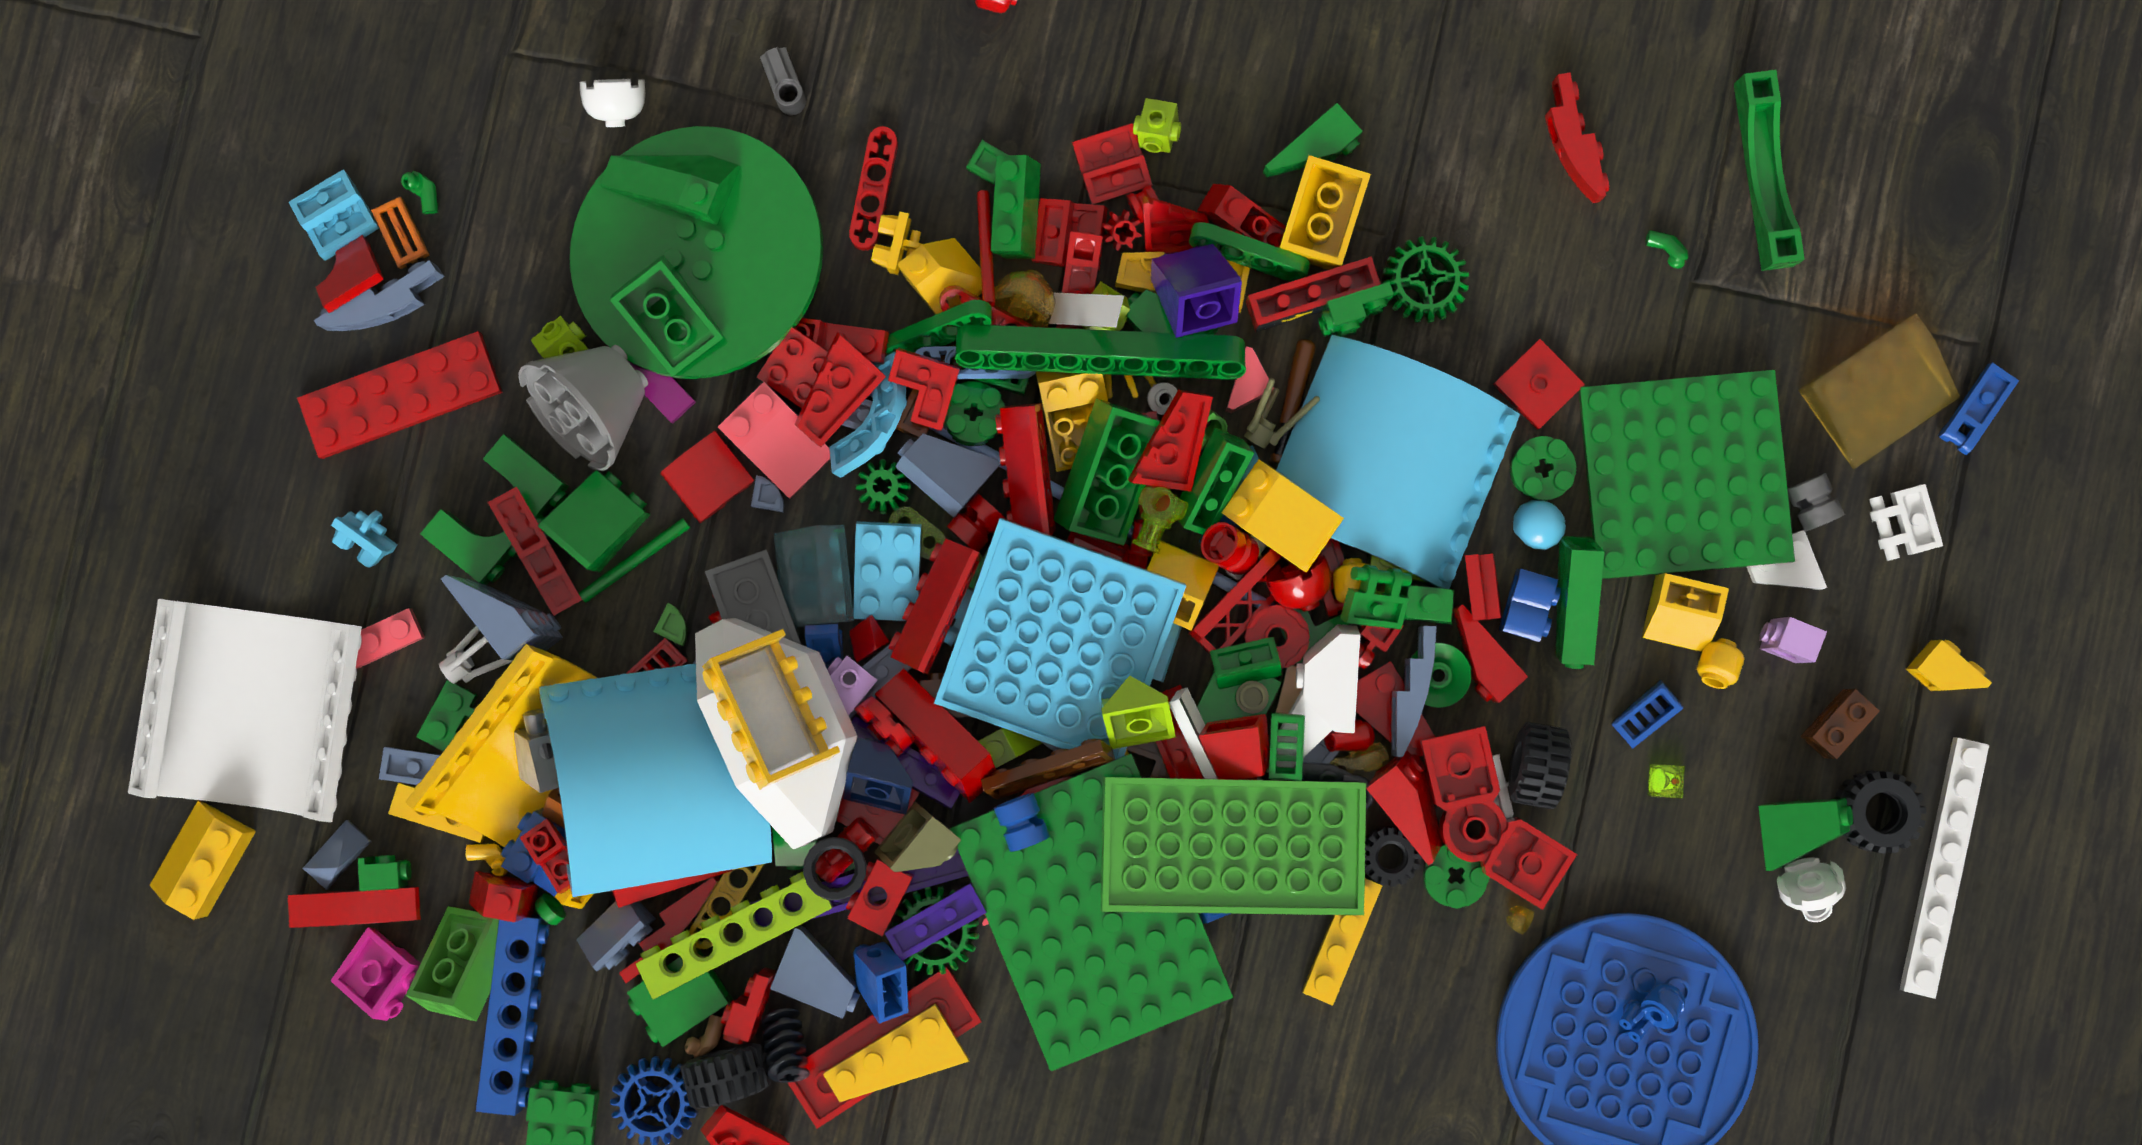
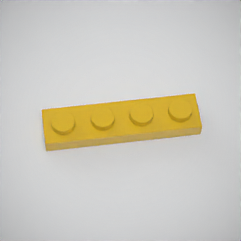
M1365 878L1364 915H1333L1302 993L1333 1006L1383 885Z

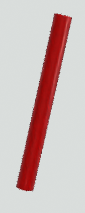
M981 190L977 192L982 300L994 307L995 287L993 252H991L990 193L986 190Z

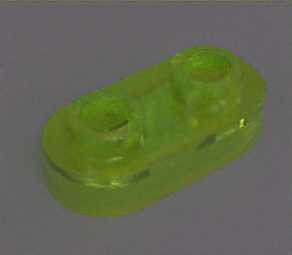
M900 507L898 511H893L890 515L889 523H899L902 517H908L911 520V524H922L921 557L930 559L935 546L931 549L925 548L924 540L927 537H933L936 540V544H943L945 540L944 534L910 507Z

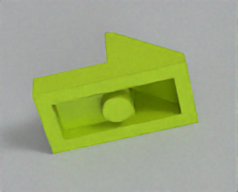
M1001 728L978 741L991 754L995 768L1042 744L1039 740L1005 728Z

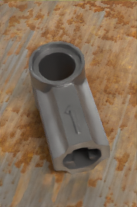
M776 47L766 51L760 56L778 107L787 115L799 114L805 108L806 98L786 47ZM787 92L797 93L796 99L792 102L782 100Z

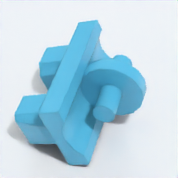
M361 510L357 514L350 511L342 518L336 517L331 525L336 529L332 543L345 550L352 548L354 543L358 544L362 549L357 559L368 568L376 565L384 556L394 552L398 545L384 535L387 529L380 524L383 515L377 510L373 511L369 516Z

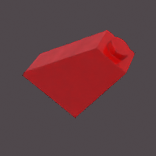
M475 871L469 904L483 917L518 922L534 914L539 886L533 882L527 884L518 878L495 876L491 873Z

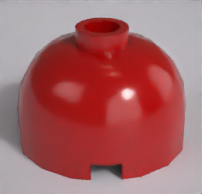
M1319 554L1307 572H1304L1291 562L1290 565L1282 569L1277 564L1266 573L1264 579L1274 599L1280 605L1291 609L1310 611L1320 605L1319 601L1326 596L1331 586L1332 575L1325 555L1321 556Z

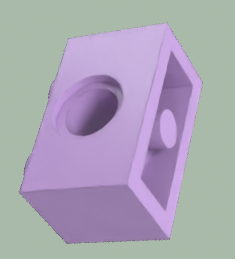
M1792 617L1771 619L1769 623H1765L1761 630L1759 640L1762 643L1759 649L1793 663L1816 662L1827 631Z

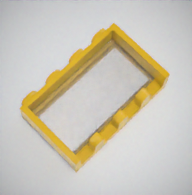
M784 629L712 657L702 666L704 669L702 673L704 682L710 690L713 689L718 699V712L724 721H728L733 732L731 734L733 745L738 752H742L747 762V775L752 783L757 784L759 790L823 761L830 760L840 752L838 746L828 749L821 734L827 729L826 722L822 717L814 718L807 703L812 699L811 690L808 686L800 688L793 673L798 668L797 660L793 655L786 658L779 641L786 635Z

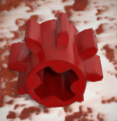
M1123 210L1121 216H1117L1112 211L1109 212L1111 219L1108 223H1101V226L1108 233L1103 236V240L1110 242L1114 239L1113 248L1117 251L1121 248V244H1126L1132 249V241L1135 237L1139 238L1142 236L1135 228L1140 223V220L1133 218L1129 221L1130 214L1127 210ZM1123 225L1127 227L1126 233L1121 232L1118 235L1115 232L1117 227L1122 228Z

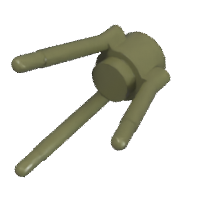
M1270 378L1244 437L1263 449H1266L1269 443L1276 446L1280 438L1320 401L1319 396H1315L1275 433L1273 430L1276 425L1266 418L1275 402L1279 389L1274 388L1272 391L1275 380Z

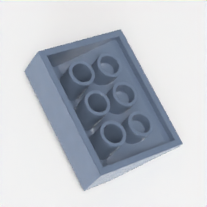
M449 575L441 578L442 582L501 659L514 660L516 654L521 651L525 644L547 651L563 638L558 631L561 629V625L550 613L546 615L544 612L486 584L478 583L475 580Z

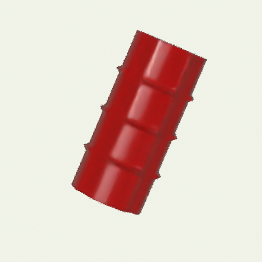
M859 817L850 825L844 827V830L837 836L838 838H845L855 843L862 852L867 851V848L877 839L875 831ZM830 849L819 856L815 872L826 882L832 883L853 863V859L847 852L841 849Z

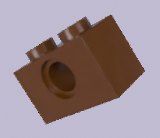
M1842 689L1800 737L1822 757L1838 759L1880 710L1856 689Z

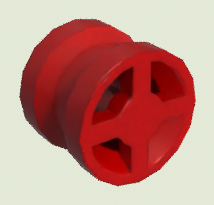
M1150 184L1144 186L1143 190L1137 194L1130 193L1126 195L1134 217L1140 220L1139 224L1144 223L1142 196L1158 199Z

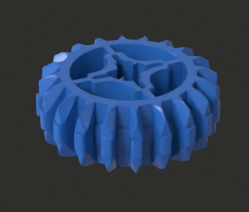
M658 1056L652 1057L650 1066L645 1058H641L638 1061L639 1068L634 1064H630L627 1067L629 1075L621 1073L618 1076V1080L623 1085H614L612 1088L615 1094L620 1095V1097H614L610 1100L611 1105L620 1107V1109L612 1113V1117L618 1118L622 1116L623 1121L617 1127L619 1130L624 1129L626 1126L631 1129L627 1133V1138L631 1139L638 1133L640 1135L638 1139L639 1144L643 1145L647 1137H650L651 1145H658L661 1137L663 1143L667 1145L671 1142V1134L679 1139L683 1135L681 1127L688 1130L692 1126L691 1121L687 1117L695 1118L698 1111L690 1107L684 1080L679 1074L681 1071L680 1067L682 1066L681 1063L673 1070L670 1068L672 1064L671 1058H666L662 1066H660ZM659 1076L668 1080L670 1084L665 1087H658L651 1080L647 1081L645 1077ZM636 1084L639 1088L637 1092L641 1097V1103L633 1111L630 1096L632 1088ZM677 1091L680 1099V1109L676 1119H674L671 1115L673 1110L669 1105V1099ZM663 1093H667L659 1102V1108H657L656 1104L654 1107L649 1106L647 1109H643L651 1100V1094H653L654 1098L656 1095L661 1096ZM646 1115H651L659 1122L663 1121L665 1125L652 1126L640 1119Z

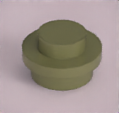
M1257 681L1243 683L1236 692L1237 705L1246 713L1254 714L1262 711L1269 700L1267 689Z

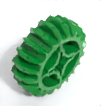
M1423 236L1417 239V247L1410 239L1405 242L1406 250L1398 246L1394 250L1397 258L1389 256L1386 262L1392 268H1385L1382 272V275L1392 278L1382 283L1390 282L1393 290V296L1390 300L1397 299L1392 309L1397 311L1403 306L1406 310L1403 312L1402 317L1405 319L1408 318L1411 312L1415 313V323L1421 321L1423 314H1425L1427 323L1434 321V313L1440 320H1444L1446 318L1445 309L1453 314L1457 310L1454 302L1461 304L1465 300L1464 296L1459 292H1466L1469 289V285L1460 282V280H1465L1469 277V272L1459 271L1466 264V261L1464 259L1457 262L1454 260L1459 253L1457 249H1454L1450 254L1445 251L1449 246L1447 241H1444L1440 248L1436 247V237H1432L1428 245H1426ZM1414 257H1418L1416 273L1401 278V270L1404 263ZM1428 257L1441 262L1448 272L1435 269L1432 266L1431 258ZM1423 272L1427 279L1435 280L1428 287L1424 281L1416 280L1423 275ZM1450 282L1447 297L1434 304L1435 287ZM1405 287V290H1415L1423 304L1411 299L1403 288Z
M939 886L937 896H933L931 887H926V898H922L918 891L913 892V898L916 903L913 904L909 899H904L902 903L908 909V912L897 909L895 915L903 919V921L921 912L920 908L923 906L935 904L945 898L943 897L944 887ZM974 919L962 926V939L959 945L950 934L933 943L940 944L951 953L943 956H930L924 954V949L906 958L904 962L909 964L913 958L917 959L916 971H920L923 963L928 964V975L933 974L934 965H939L941 975L946 974L945 967L948 962L953 970H957L959 966L955 958L958 957L966 963L969 957L963 950L966 949L974 952L976 946L968 942V939L975 940L979 938L978 932L970 931V928L979 925V920ZM899 921L893 922V923H892V928H893L894 926L900 924L901 922H899Z

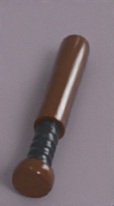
M1300 339L1296 344L1279 422L1281 427L1299 411L1316 348L1315 343L1308 339ZM1293 427L1278 441L1274 454H1271L1269 458L1271 463L1279 464Z

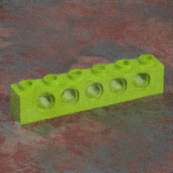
M801 872L789 878L792 883L790 886L780 890L778 885H775L760 893L762 900L750 905L747 899L730 908L732 915L722 920L716 915L700 923L703 930L693 935L690 934L689 930H686L670 938L673 945L663 950L660 949L659 945H656L641 953L640 955L643 960L636 963V966L652 999H655L832 909L831 901L816 895L808 887L804 874ZM794 892L801 896L803 904L800 910L790 911L785 907L784 899L788 893ZM759 908H767L772 912L773 920L769 926H760L755 921V913ZM729 923H737L742 927L743 936L739 941H730L726 937L725 929ZM700 938H707L712 942L713 951L709 956L704 957L697 953L695 945ZM670 953H676L681 956L683 966L680 971L673 972L667 968L666 958Z

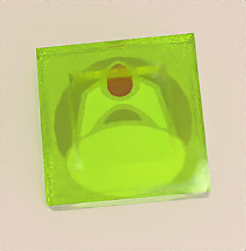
M1650 764L1648 796L1683 798L1685 766Z

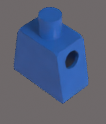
M879 942L871 946L867 944L858 946L853 952L856 985L877 1022L880 1024L909 1013L905 963L885 942Z

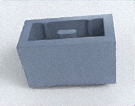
M615 901L576 940L596 972L604 967L610 970L630 953L626 949L630 944L634 947L653 931L650 925L656 918L640 901L618 908Z

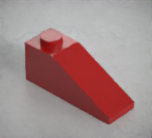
M1463 604L1457 605L1453 612L1464 652L1471 668V677L1477 684L1474 689L1486 702L1492 700L1493 703H1500L1528 676L1479 621H1473L1470 611Z

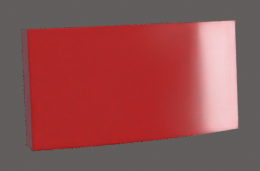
M545 819L522 835L520 839L536 865H540L556 892L562 894L570 889L567 875V864H569L567 842L549 819Z

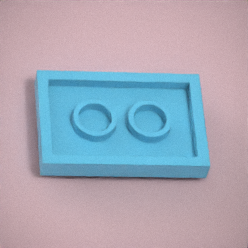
M857 521L853 619H866L873 615L875 620L905 621L902 617L910 602L915 603L919 596V591L916 590V587L920 580L922 524Z

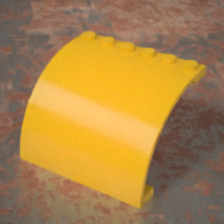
M525 644L502 676L497 679L483 701L475 708L470 718L455 734L454 739L441 756L435 760L434 765L425 777L416 785L414 791L405 802L412 810L433 816L439 814L464 824L503 847L512 839L516 841L522 832L517 828L521 819L527 812L532 814L536 810L544 809L547 796L552 791L539 793L519 777L514 732L525 728L523 713L537 709L543 710L539 687L596 679L597 677L565 659ZM570 888L562 894L557 893L555 898L562 905L582 909L593 894L572 897Z

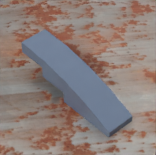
M1437 626L1418 627V659H1405V691H1392L1391 756H1404L1418 726L1432 675Z

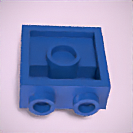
M543 808L532 814L527 812L521 819L517 828L522 832L516 841L512 839L504 847L501 856L505 860L501 867L527 884L535 883L555 897L557 892L540 865H536L520 839L522 835L547 819L542 815ZM552 822L566 840L565 829Z

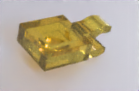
M1378 742L1368 747L1366 751H1353L1349 753V756L1336 757L1330 764L1336 766L1343 765L1345 766V771L1352 774L1356 769L1359 771L1364 769V772H1370L1382 767V762L1389 760L1386 748Z

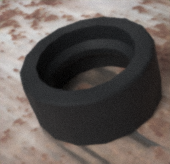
M830 837L819 841L809 850L804 860L803 874L808 887L816 895L826 900H841L850 897L861 887L866 877L867 863L863 852L855 843L845 838ZM830 849H841L847 852L852 857L855 865L851 881L840 888H829L823 885L815 872L819 856Z

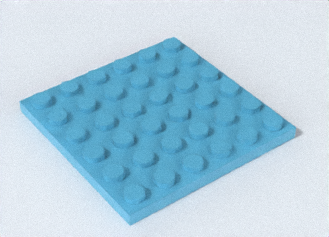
M1000 518L934 704L1061 749H1072L1081 746V743L1088 739H1101L1110 746L1101 710L1102 699L1111 698L1129 675L1150 686L1186 584ZM1127 747L1113 749L1115 759L1124 756Z

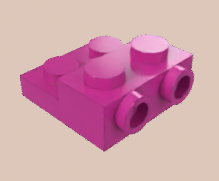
M368 927L337 970L331 982L372 1019L388 1021L389 1018L396 1017L403 1009L401 1001L406 995L421 963L404 948L396 947L378 930Z

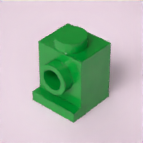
M395 855L375 856V862L374 856L358 858L359 891L398 889L408 886L407 880L411 879L412 874L410 861H396Z

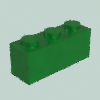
M1028 155L997 156L991 252L1005 259L1035 258L1041 164Z
M1216 428L1214 429L1198 461L1192 491H1183L1172 512L1183 528L1204 535L1211 525L1220 522L1223 516L1222 511L1231 500L1254 455L1253 450L1242 438Z

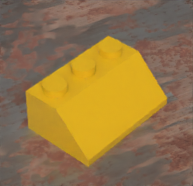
M1309 155L1280 248L1307 258L1311 265L1327 270L1342 266L1371 174Z
M198 800L153 878L150 887L166 905L195 920L207 917L256 831L207 803Z

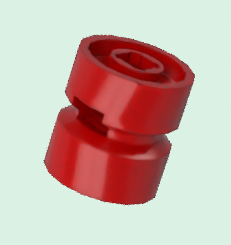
M976 493L965 505L966 512L964 514L958 513L947 527L968 547L979 552L989 541L988 534L995 533L999 519L1006 518L981 495Z
M1218 522L1211 525L1205 531L1201 540V550L1204 557L1234 575H1242L1249 572L1255 566L1259 557L1258 543L1254 538L1226 522Z

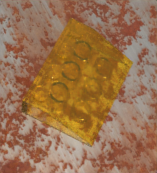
M1917 313L1902 319L1798 390L1853 469L1960 397L1935 339Z

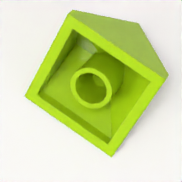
M1129 675L1111 698L1102 699V715L1110 747L1113 749L1176 738L1168 697Z

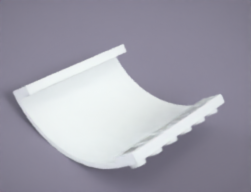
M158 599L128 793L144 798L163 796L229 803L297 814L322 822H332L333 813L337 807L336 793L338 780L342 774L341 760L343 747L347 741L346 727L348 715L352 709L351 694L353 682L357 676L356 661L358 650L362 643V626Z

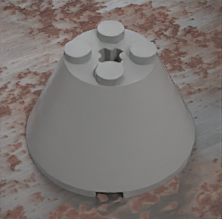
M616 344L611 348L602 346L530 361L519 370L520 386L524 387L526 385L531 395L526 401L542 426L571 456L577 459L581 455L590 461L588 467L599 471H604L613 465L645 395L644 388L648 386V381L644 374L639 370H634L627 361L628 358L624 350Z

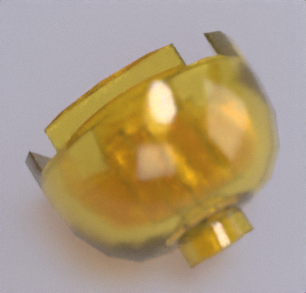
M1035 270L1014 271L1001 278L995 287V306L1035 327H1048L1056 301L1054 291L1043 275Z

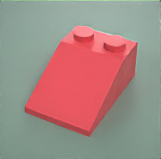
M763 382L718 428L791 499L830 460V449L826 444L820 448L797 428L795 423L798 416Z

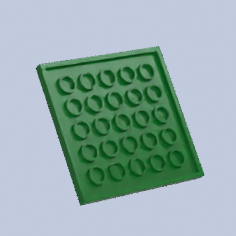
M1775 370L1580 387L1578 392L1593 539L1605 551L1602 579L1795 562Z

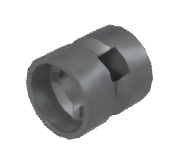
M1826 473L1788 489V496L1792 505L1799 507L1801 510L1798 518L1804 531L1817 528L1845 515L1838 498L1831 497L1830 495L1833 488Z

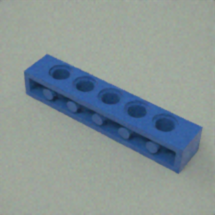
M531 915L518 922L499 920L476 1112L515 1116L523 1110V1107H527L530 1089L525 1087L527 1074H531L534 1061L533 1055L529 1054L530 1044L536 1039L538 1027L537 1022H533L534 1011L539 1008L541 1002V990L537 989L538 978L543 976L545 969V957H541L542 944H546L549 937V925L545 924V920L540 915ZM518 940H523L528 944L529 953L527 956H521L517 953L516 943ZM514 972L523 975L525 979L523 989L516 988L513 985L512 975ZM510 1005L520 1009L521 1018L519 1021H514L509 1017L508 1008ZM506 1038H511L516 1042L517 1051L515 1054L505 1050L504 1040ZM501 1071H507L512 1075V1086H506L501 1082Z

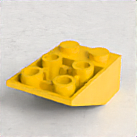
M1037 371L1036 377L1056 471L1068 470L1072 468L1096 398L1108 402L1103 374Z

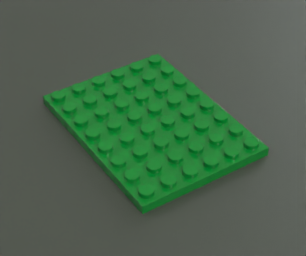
M1132 752L1035 792L1034 794L1040 808L1037 817L1044 819L1050 834L1048 839L1035 845L1010 852L1004 837L1007 828L999 824L994 810L950 828V831L961 839L958 843V851L973 887L987 911L985 913L1050 1071L1233 998L1232 991L1199 913L1100 911L1103 777L1142 778Z

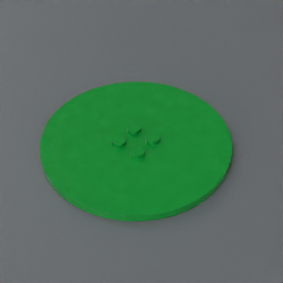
M695 126L666 131L634 145L621 154L711 155L738 164L740 169L718 225L600 186V182L604 172L597 178L578 212L570 247V272L578 304L592 329L610 348L615 344L621 347L627 355V360L632 364L662 376L672 377L610 301L612 293L664 255L724 336L723 339L675 374L674 378L700 379L728 374L760 360L774 350L784 340L791 328H795L806 313L819 282L823 260V234L820 217L807 186L795 169L780 154L763 142L744 133L718 127Z

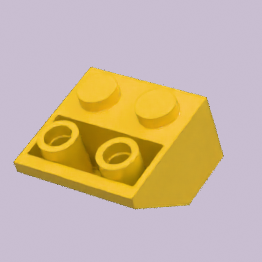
M1160 540L1147 570L1186 584L1173 623L1192 631L1219 566L1207 559Z
M1667 573L1656 575L1642 638L1702 652L1711 643L1722 621L1729 588Z

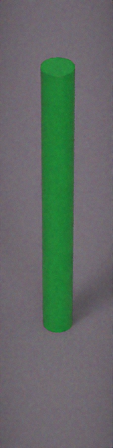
M684 518L680 519L578 594L587 603L691 527Z

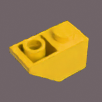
M1931 640L1906 668L1910 674L1930 691L1988 688L1992 683L1984 676L1986 674L1985 670L1973 661L1967 662L1959 655L1961 650L1949 640Z

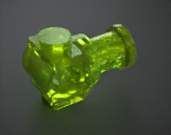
M1145 486L1138 502L1143 508L1141 518L1144 522L1137 539H1133L1132 544L1159 554L1160 549L1158 546L1165 529H1171L1173 522L1181 521L1184 518L1188 502L1179 499L1175 493L1165 487L1151 488ZM1165 495L1169 496V507L1165 511H1158L1156 506L1158 499Z

